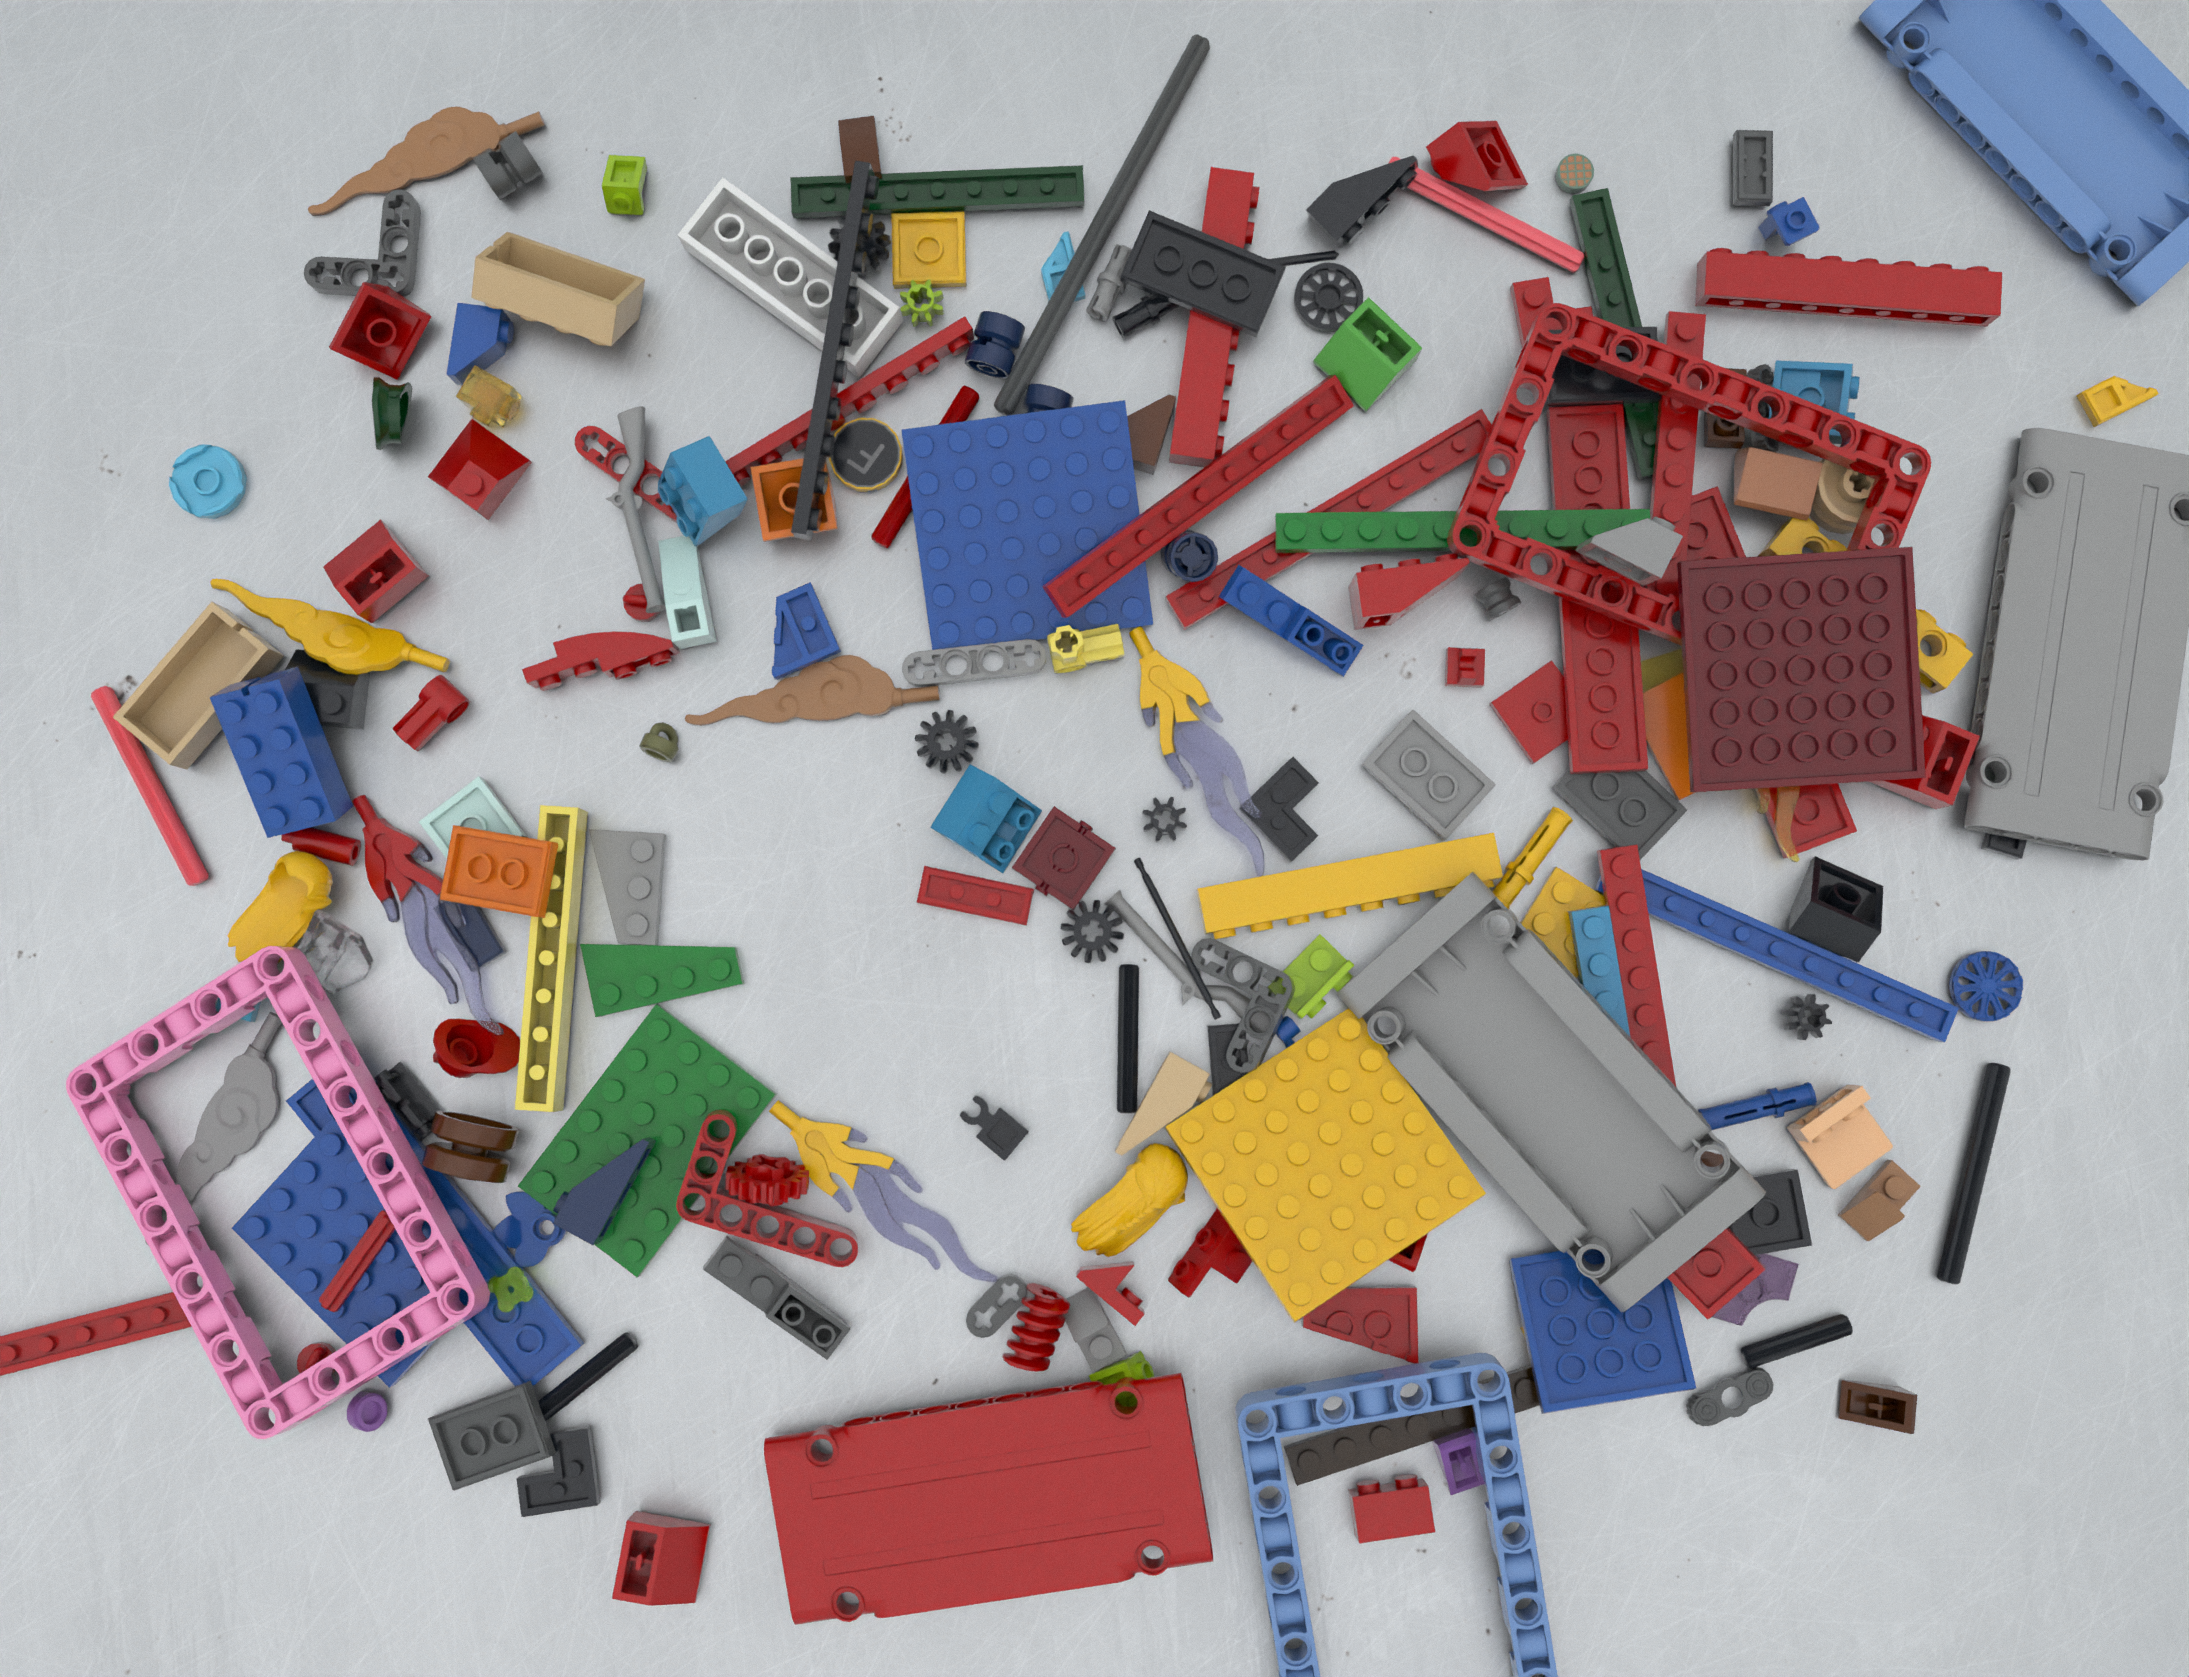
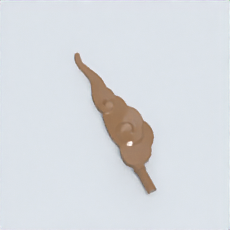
M462 107L442 109L429 120L413 126L408 131L404 141L393 146L387 152L385 158L376 162L370 170L352 177L329 200L322 204L311 205L308 208V212L313 216L324 215L336 210L358 195L390 193L393 190L409 186L413 181L443 176L473 160V157L488 148L493 150L499 149V141L515 131L520 136L545 126L544 120L538 111L511 123L499 125L487 113L472 112Z
M842 655L828 662H817L805 667L798 676L785 678L778 682L774 688L760 691L757 695L737 697L704 715L688 714L685 716V721L692 725L702 726L735 716H744L767 723H783L794 718L829 721L849 717L857 713L866 716H880L888 713L892 707L903 706L906 703L940 700L939 686L909 689L896 688L886 672L872 667L861 657Z

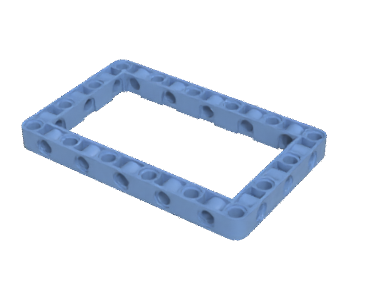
M1474 1353L1250 1392L1238 1400L1235 1407V1417L1279 1677H1320L1280 1438L1472 1405L1476 1427H1472L1476 1439V1455L1479 1473L1485 1482L1488 1502L1484 1503L1491 1546L1499 1564L1500 1577H1497L1504 1623L1511 1637L1513 1651L1509 1652L1513 1677H1531L1535 1674H1543V1677H1558L1510 1382L1507 1372L1493 1355ZM1493 1370L1494 1377L1490 1382L1486 1384L1477 1382V1378L1482 1371ZM1406 1384H1418V1390L1413 1396L1403 1397L1400 1395L1402 1387ZM1332 1396L1342 1398V1403L1337 1409L1327 1410L1323 1408V1404L1328 1398ZM1253 1410H1261L1266 1413L1264 1419L1259 1423H1250L1246 1420V1417ZM1495 1447H1507L1503 1457L1499 1459L1490 1458V1454ZM1267 1486H1273L1278 1489L1277 1494L1270 1499L1260 1497L1259 1493ZM1508 1523H1519L1518 1529L1514 1533H1502ZM1281 1562L1291 1565L1290 1569L1283 1574H1277L1272 1571L1273 1567ZM1520 1599H1531L1530 1604L1526 1608H1515ZM1293 1638L1303 1640V1643L1298 1648L1290 1649L1285 1647L1286 1643Z

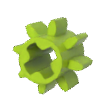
M928 279L925 285L916 284L914 280H911V288L908 293L900 292L901 300L908 303L900 308L902 316L911 314L913 327H916L919 322H927L932 327L934 316L936 314H944L943 307L936 304L944 299L943 292L940 290L933 293L931 280ZM923 299L928 300V304H922L920 308H916L915 302L921 303Z

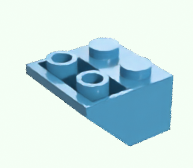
M710 436L670 452L658 481V493L662 501L666 505L671 506L677 516V524L684 536L690 537L694 546L702 544L738 517L748 500Z
M970 764L930 828L1003 873L1042 810L996 777Z

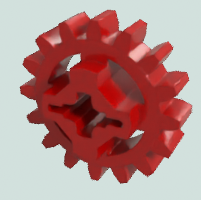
M765 1154L754 1155L752 1158H747L746 1163L736 1161L735 1166L727 1167L725 1190H729L730 1196L738 1195V1200H745L750 1204L762 1203L769 1206H779L783 1202L787 1203L788 1198L800 1199L801 1194H807L809 1189V1170H805V1165H795L796 1161H790L786 1157H769Z

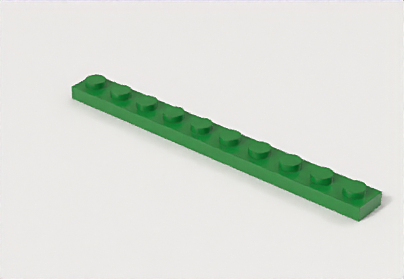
M1650 509L1500 510L1497 512L1495 520L1497 521L1496 525L1500 526L1498 530L1523 540L1529 537L1559 550H1576L1579 544L1595 535L1647 518L1650 519ZM1457 511L1276 513L1275 553L1451 551L1448 547L1447 537ZM1464 528L1460 531V541L1465 546L1474 547L1477 544V535L1472 529Z

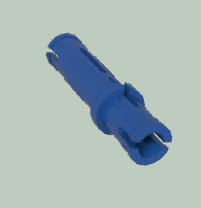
M1807 1082L1803 1085L1777 1090V1088L1767 1089L1766 1094L1706 1109H1698V1112L1708 1122L1712 1130L1772 1115L1774 1118L1784 1117L1785 1112L1808 1106H1816L1817 1099L1813 1086Z

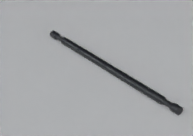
M1141 858L1135 859L1134 863L1140 870L1142 878L1205 1002L1209 1005L1214 1020L1219 1019L1221 1015L1215 1008L1212 997L1194 965L1149 874L1146 873Z

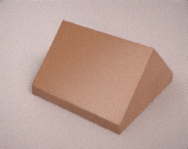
M1753 447L1739 449L1734 457V505L1807 521L1810 516L1823 463Z

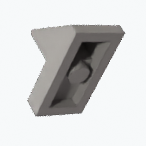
M1087 1287L1067 1298L1070 1308L1068 1313L1063 1314L1066 1324L1093 1373L1127 1355L1095 1292Z

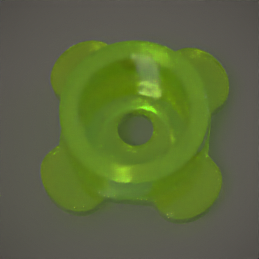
M516 1266L509 1268L507 1274L500 1278L493 1277L488 1283L489 1291L495 1293L499 1301L498 1308L502 1312L512 1311L514 1305L521 1301H530L534 1294L533 1288L529 1286L523 1270ZM509 1286L514 1287L513 1293L508 1292Z

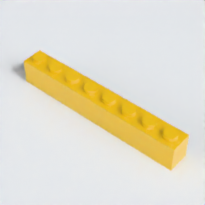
M1494 833L1202 887L1198 888L1196 892L1204 934L1213 933L1214 940L1236 936L1235 929L1250 926L1251 933L1273 929L1272 922L1287 919L1288 926L1310 922L1309 915L1323 912L1324 918L1328 919L1347 915V907L1360 905L1361 912L1384 908V900L1397 898L1398 905L1421 901L1419 894L1434 891L1435 898L1445 897L1472 872L1488 888L1494 887L1493 880L1502 878L1503 874Z

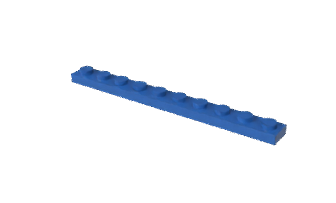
M1641 869L1648 914L1935 1041H1946L1959 1010L1958 1007ZM1600 875L1594 890L1604 895Z

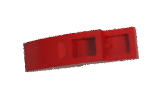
M616 631L590 633L553 642L557 657L526 667L522 671L527 684L545 691L560 686L562 684L561 679L573 675L576 678L590 676L597 672L596 667L601 666L602 672L610 678L615 676L616 680L625 679L637 673L636 668L648 664L651 667H658L671 662V656L679 654L680 651L671 640L655 635Z

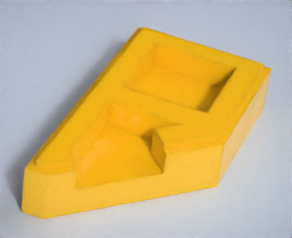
M2112 376L2076 396L2093 427H2096L2157 396L2159 393L2154 388L2140 387L2128 383L2126 379Z

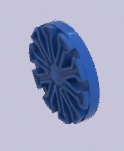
M1980 951L1965 956L1956 964L1950 976L1949 989L1954 1004L1964 1015L1977 1021H1997L2009 1016L2019 1006L2022 998L2023 978L2020 976L2018 967L2009 958L1997 952ZM1982 957L1987 959L1986 969H1984L1981 962ZM1999 961L2003 966L1995 973L1996 964ZM1968 963L1972 964L1976 972L1975 974L1967 970L1966 965ZM2010 972L2012 980L2001 981ZM1962 976L1969 980L1968 984L1961 985L1958 982L1959 977ZM2002 988H2014L2013 996L2003 991ZM1963 992H1969L1971 995L1965 1001H1962L1960 995ZM1998 998L2007 1002L2008 1005L2005 1009L2002 1008ZM1979 1001L1977 1012H1973L1972 1006ZM1989 1003L1994 1011L1993 1015H1988L1987 1013Z

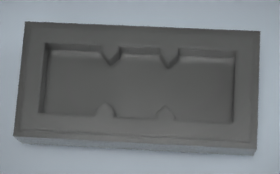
M1736 130L1733 134V205L1770 206L1773 202V131Z

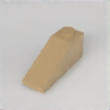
M1169 1051L1119 1141L1115 1152L1121 1156L1192 1108L1195 1101L1203 1103L1212 1086V1083L1207 1081L1210 1074Z

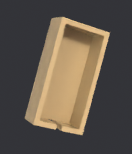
M506 232L493 243V246L487 247L475 257L471 298L484 302L490 308L504 309L519 314L524 320L539 321L551 325L559 332L574 333L588 338L596 345L612 346L639 320L645 279Z
M211 602L113 718L169 765L188 770L222 730L210 697L230 684L257 677L263 678L274 669L284 655L259 634L254 633L252 628L229 609Z

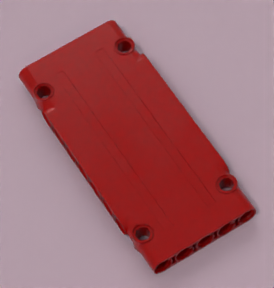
M1182 1373L1139 1380L1125 1377L1119 1379L1114 1384L1103 1385L1100 1381H1090L852 1419L844 1422L840 1427L822 1425L814 1431L765 1438L764 1441L766 1470L790 1611L795 1625L831 1619L851 1622L858 1619L861 1615L874 1613V1616L877 1618L922 1613L1119 1583L1133 1578L1135 1573L1142 1572L1147 1575L1156 1576L1168 1568L1213 1562L1212 1543ZM1129 1391L1136 1396L1137 1403L1133 1406L1125 1407L1118 1402L1116 1396L1121 1392ZM825 1439L829 1441L833 1447V1453L825 1454L817 1448L816 1440ZM1148 1546H1157L1163 1551V1555L1160 1558L1151 1559L1144 1554L1143 1550ZM851 1592L855 1594L859 1603L855 1605L846 1603L842 1593Z

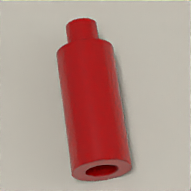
M313 827L281 835V840L291 843L294 851L310 853L316 857L350 866L356 863L361 850V842L358 839Z

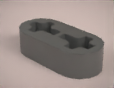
M1014 1274L1003 1275L968 1311L966 1324L969 1331L976 1337L981 1338L993 1335L1022 1306V1298L1027 1296L1024 1280ZM1005 1283L1011 1286L1016 1283L1019 1286L1017 1290L1019 1299L1015 1301L1009 1298L1001 1306L997 1302L1004 1292L1001 1285ZM993 1306L997 1311L990 1318L992 1327L988 1328L985 1325L980 1328L976 1327L977 1317L974 1313L979 1311L984 1314Z

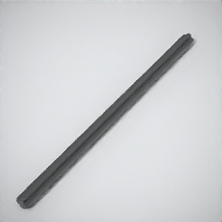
M1198 34L1191 37L994 402V407L998 412L1006 416L1014 413L1210 49L1207 38Z

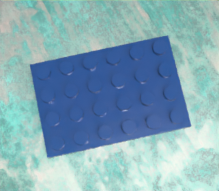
M334 1117L232 1227L255 1253L346 1344L430 1293L399 1234L395 1230L337 1312H331L321 1306L319 1302L320 1296L379 1212L385 1210ZM386 1164L387 1169L389 1171H392V1169ZM424 1221L422 1231L425 1237L429 1239L431 1227L427 1221ZM465 1243L488 1285L497 1273ZM461 1288L459 1298L461 1303L467 1306L469 1297L467 1292ZM397 1329L395 1332L396 1341L403 1345V1333ZM436 1340L384 1371L378 1377L389 1388L396 1385Z

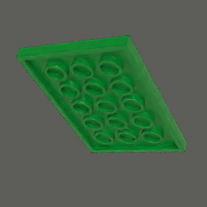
M656 1004L522 1179L518 1187L557 1216V1213L553 1210L564 1191L569 1193L572 1188L642 1139L650 1137L656 1140L603 1240L595 1244L596 1247L630 1273L639 1277L683 1220L676 1208L677 1198L706 1116L715 1110H726L735 1117L737 1131L728 1156L729 1159L777 1093L661 1005ZM717 1119L709 1123V1132L716 1138L726 1137L730 1133L729 1125L723 1120ZM703 1156L697 1160V1168L703 1174H712L718 1169L717 1162L710 1156ZM698 1193L688 1194L684 1199L685 1205L691 1209L701 1195Z

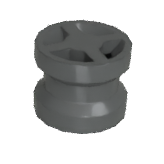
M1508 577L1497 580L1474 594L1477 601L1484 604L1486 608L1485 616L1488 621L1505 614L1521 604L1519 597L1513 595L1509 589L1511 582Z

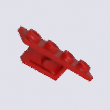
M1218 1208L1204 1228L1197 1233L1195 1241L1184 1257L1177 1262L1172 1274L1168 1278V1282L1188 1298L1192 1296L1211 1267L1237 1284L1253 1262Z

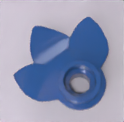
M521 1191L507 1194L505 1196L506 1204L512 1215L502 1220L493 1231L506 1247L516 1249L515 1260L521 1268L535 1266L545 1258L550 1246L558 1244L564 1238L566 1231L554 1225V1231L551 1234L545 1233L542 1228L544 1221L549 1220L553 1223L556 1215L526 1192Z

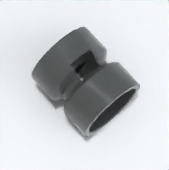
M516 131L499 141V149L493 150L488 148L472 158L499 200L516 191L519 181L527 184L543 174Z

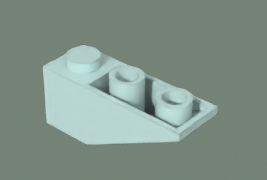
M689 536L658 541L664 600L672 642L680 649L717 642L698 545L694 546Z

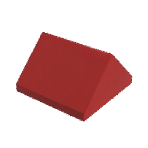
M363 282L329 348L398 380L432 316L388 286Z

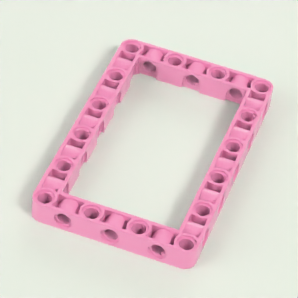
M282 946L262 948L70 1072L66 1080V1090L244 1426L253 1437L267 1439L291 1430L475 1316L487 1306L490 1291L485 1279L301 950L295 947ZM282 957L284 961L283 971L279 973L277 963L279 959ZM218 997L221 1001V1009L219 1012H217L215 1008V1002ZM267 997L430 1291L426 1296L282 1384L269 1360L271 1354L250 1316L246 1317L233 1291L236 1289L215 1250H210L197 1225L200 1222L179 1184L175 1185L162 1160L165 1157L146 1121L139 1118L127 1096L130 1094V1084L148 1073L158 1072L193 1049L192 1045L210 1033H219L255 1010L253 1006ZM316 1022L320 1026V1035L317 1039L313 1034V1027ZM155 1038L158 1039L159 1043L157 1052L154 1049ZM94 1078L96 1080L95 1091L92 1087V1081ZM352 1088L357 1093V1100L354 1105L349 1099V1092ZM128 1143H130L132 1148L130 1156L127 1153ZM388 1154L392 1156L394 1161L392 1171H389L385 1164ZM163 1208L166 1210L167 1213L166 1222H164L162 1218ZM424 1221H427L431 1227L429 1239L425 1237L422 1231ZM198 1275L202 1277V1289L198 1286L197 1283ZM461 1288L468 1294L469 1302L467 1306L463 1305L460 1301L459 1292ZM397 1329L403 1333V1345L396 1341L395 1332ZM234 1341L239 1348L238 1356L233 1351ZM333 1369L338 1372L340 1377L338 1385L332 1378ZM269 1409L275 1414V1424L269 1418Z

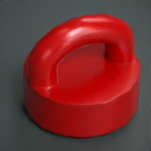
M642 584L630 587L623 596V604L627 614L636 621L649 622L660 614V612H646L647 600Z
M324 1342L312 1343L303 1348L297 1358L299 1373L304 1372L336 1352L335 1348Z

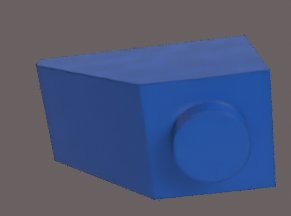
M457 303L446 373L456 385H465L505 355L507 343L510 344L513 340L514 325L503 309Z

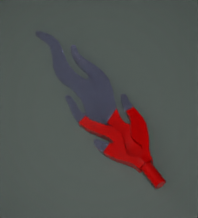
M366 795L356 797L352 800V803L365 824L362 831L365 839L367 878L372 890L383 905L388 920L390 922H398L400 919L399 904L391 887L392 882L400 900L405 935L414 957L444 988L448 1003L457 1004L459 1001L458 986L448 969L439 960L437 950L442 953L459 975L471 1014L481 1026L496 1035H503L504 1030L491 1018L485 1008L478 962L453 934L444 917L441 901L452 923L457 928L465 927L466 922L459 903L440 900L443 879L417 863L412 857L414 856L423 862H432L433 857L431 853L416 838L393 827L385 818H379Z

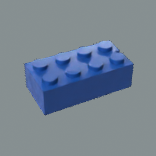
M298 667L268 674L263 678L257 677L230 684L210 697L267 838L337 821L353 807Z

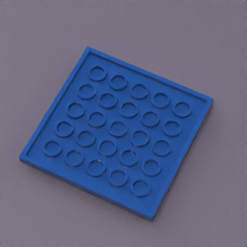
M1125 400L901 430L932 650L1025 639H1047L1049 634L1056 632L1057 627L1070 625L1072 629H1079L1080 631L1118 624L1119 629L1153 625L1145 561L1068 618H1062L1042 587L1140 515Z

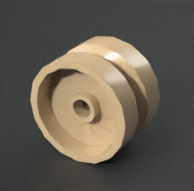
M1822 459L1819 461L1823 465L1810 517L1826 531L1838 534L1853 533L1875 479Z

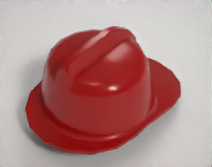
M460 1018L447 1019L441 1022L434 1031L433 1043L436 1051L433 1054V1062L438 1063L443 1071L450 1076L469 1078L477 1073H504L514 1068L519 1062L520 1039L512 1029L502 1023Z

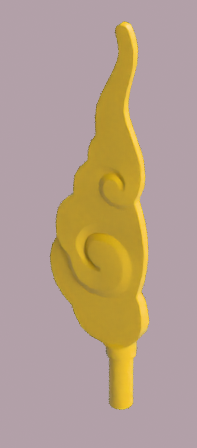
M212 579L210 581L212 588L228 591L251 612L268 618L276 626L283 628L290 639L303 645L305 652L310 657L327 663L338 672L357 675L371 671H386L395 668L402 661H413L441 672H446L449 667L450 660L448 658L417 648L416 645L405 641L403 635L395 630L374 628L352 616L333 611L317 610L310 604L295 599L261 597L229 580Z

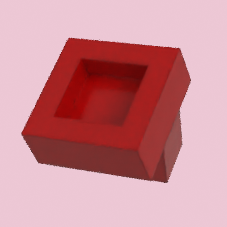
M1448 647L1446 649L1445 686L1482 688L1484 686L1485 649Z

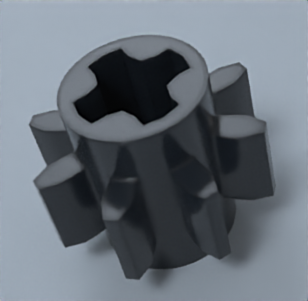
M1155 797L1153 798L1155 809L1153 811L1143 810L1142 815L1150 818V823L1143 827V831L1146 832L1153 829L1157 833L1155 837V842L1157 843L1161 840L1162 835H1169L1173 842L1176 841L1174 833L1176 827L1179 829H1186L1187 827L1184 822L1179 821V816L1186 812V808L1176 810L1172 806L1174 797H1170L1167 804H1160L1159 800ZM1164 810L1171 813L1170 819L1175 821V824H1167L1165 829L1159 828V820L1154 818L1155 814L1162 815Z
M1807 994L1804 1003L1798 996H1792L1790 1000L1793 1006L1789 1010H1781V1013L1787 1016L1788 1024L1784 1026V1030H1797V1040H1806L1809 1031L1815 1038L1823 1037L1820 1029L1824 1025L1832 1024V1021L1826 1018L1825 1012L1829 1008V1004H1816L1815 994ZM1804 1011L1811 1012V1016L1807 1018L1809 1024L1802 1023L1801 1019L1806 1016Z

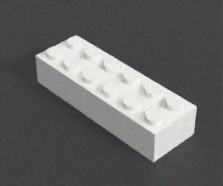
M722 177L679 232L678 237L684 249L822 351L838 262ZM857 276L856 287L860 288V300L858 309L851 311L849 324L854 325L853 341L851 347L845 346L843 361H847V370L860 378L902 324L903 317L899 306Z

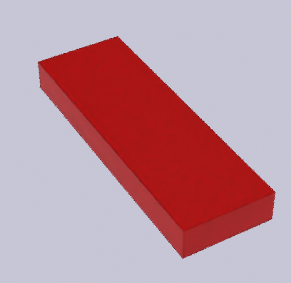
M924 866L917 903L1027 926L1034 889Z

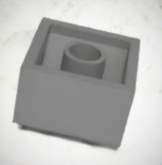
M1654 517L1653 520L1647 518L1595 535L1579 544L1576 552L1644 586L1662 578L1683 536L1674 532L1675 526L1670 522L1658 517Z

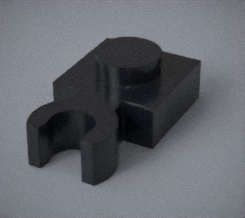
M974 1096L972 1100L980 1106V1114L977 1117H971L968 1113L962 1111L960 1117L970 1125L978 1124L982 1127L976 1138L1005 1161L1029 1130L1001 1107L992 1115L989 1112L987 1102L980 1096Z

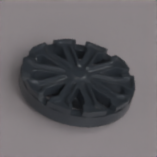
M1336 263L1315 265L1308 269L1297 283L1294 294L1295 309L1300 319L1311 329L1320 332H1336L1353 313L1349 312L1343 305L1353 306L1355 311L1363 303L1362 285L1357 276L1343 265ZM1329 271H1335L1333 281H1329ZM1316 273L1320 275L1321 284H1319L1312 277V275ZM1347 277L1350 282L1341 287L1339 284L1342 278ZM1303 285H1308L1314 292L1304 291L1302 289ZM1350 291L1356 292V297H1349L1344 295L1349 293ZM1301 300L1313 301L1306 306L1301 304ZM1319 309L1314 319L1308 316L1309 313ZM1335 311L1344 318V321L1337 322ZM1326 312L1329 324L1321 323Z

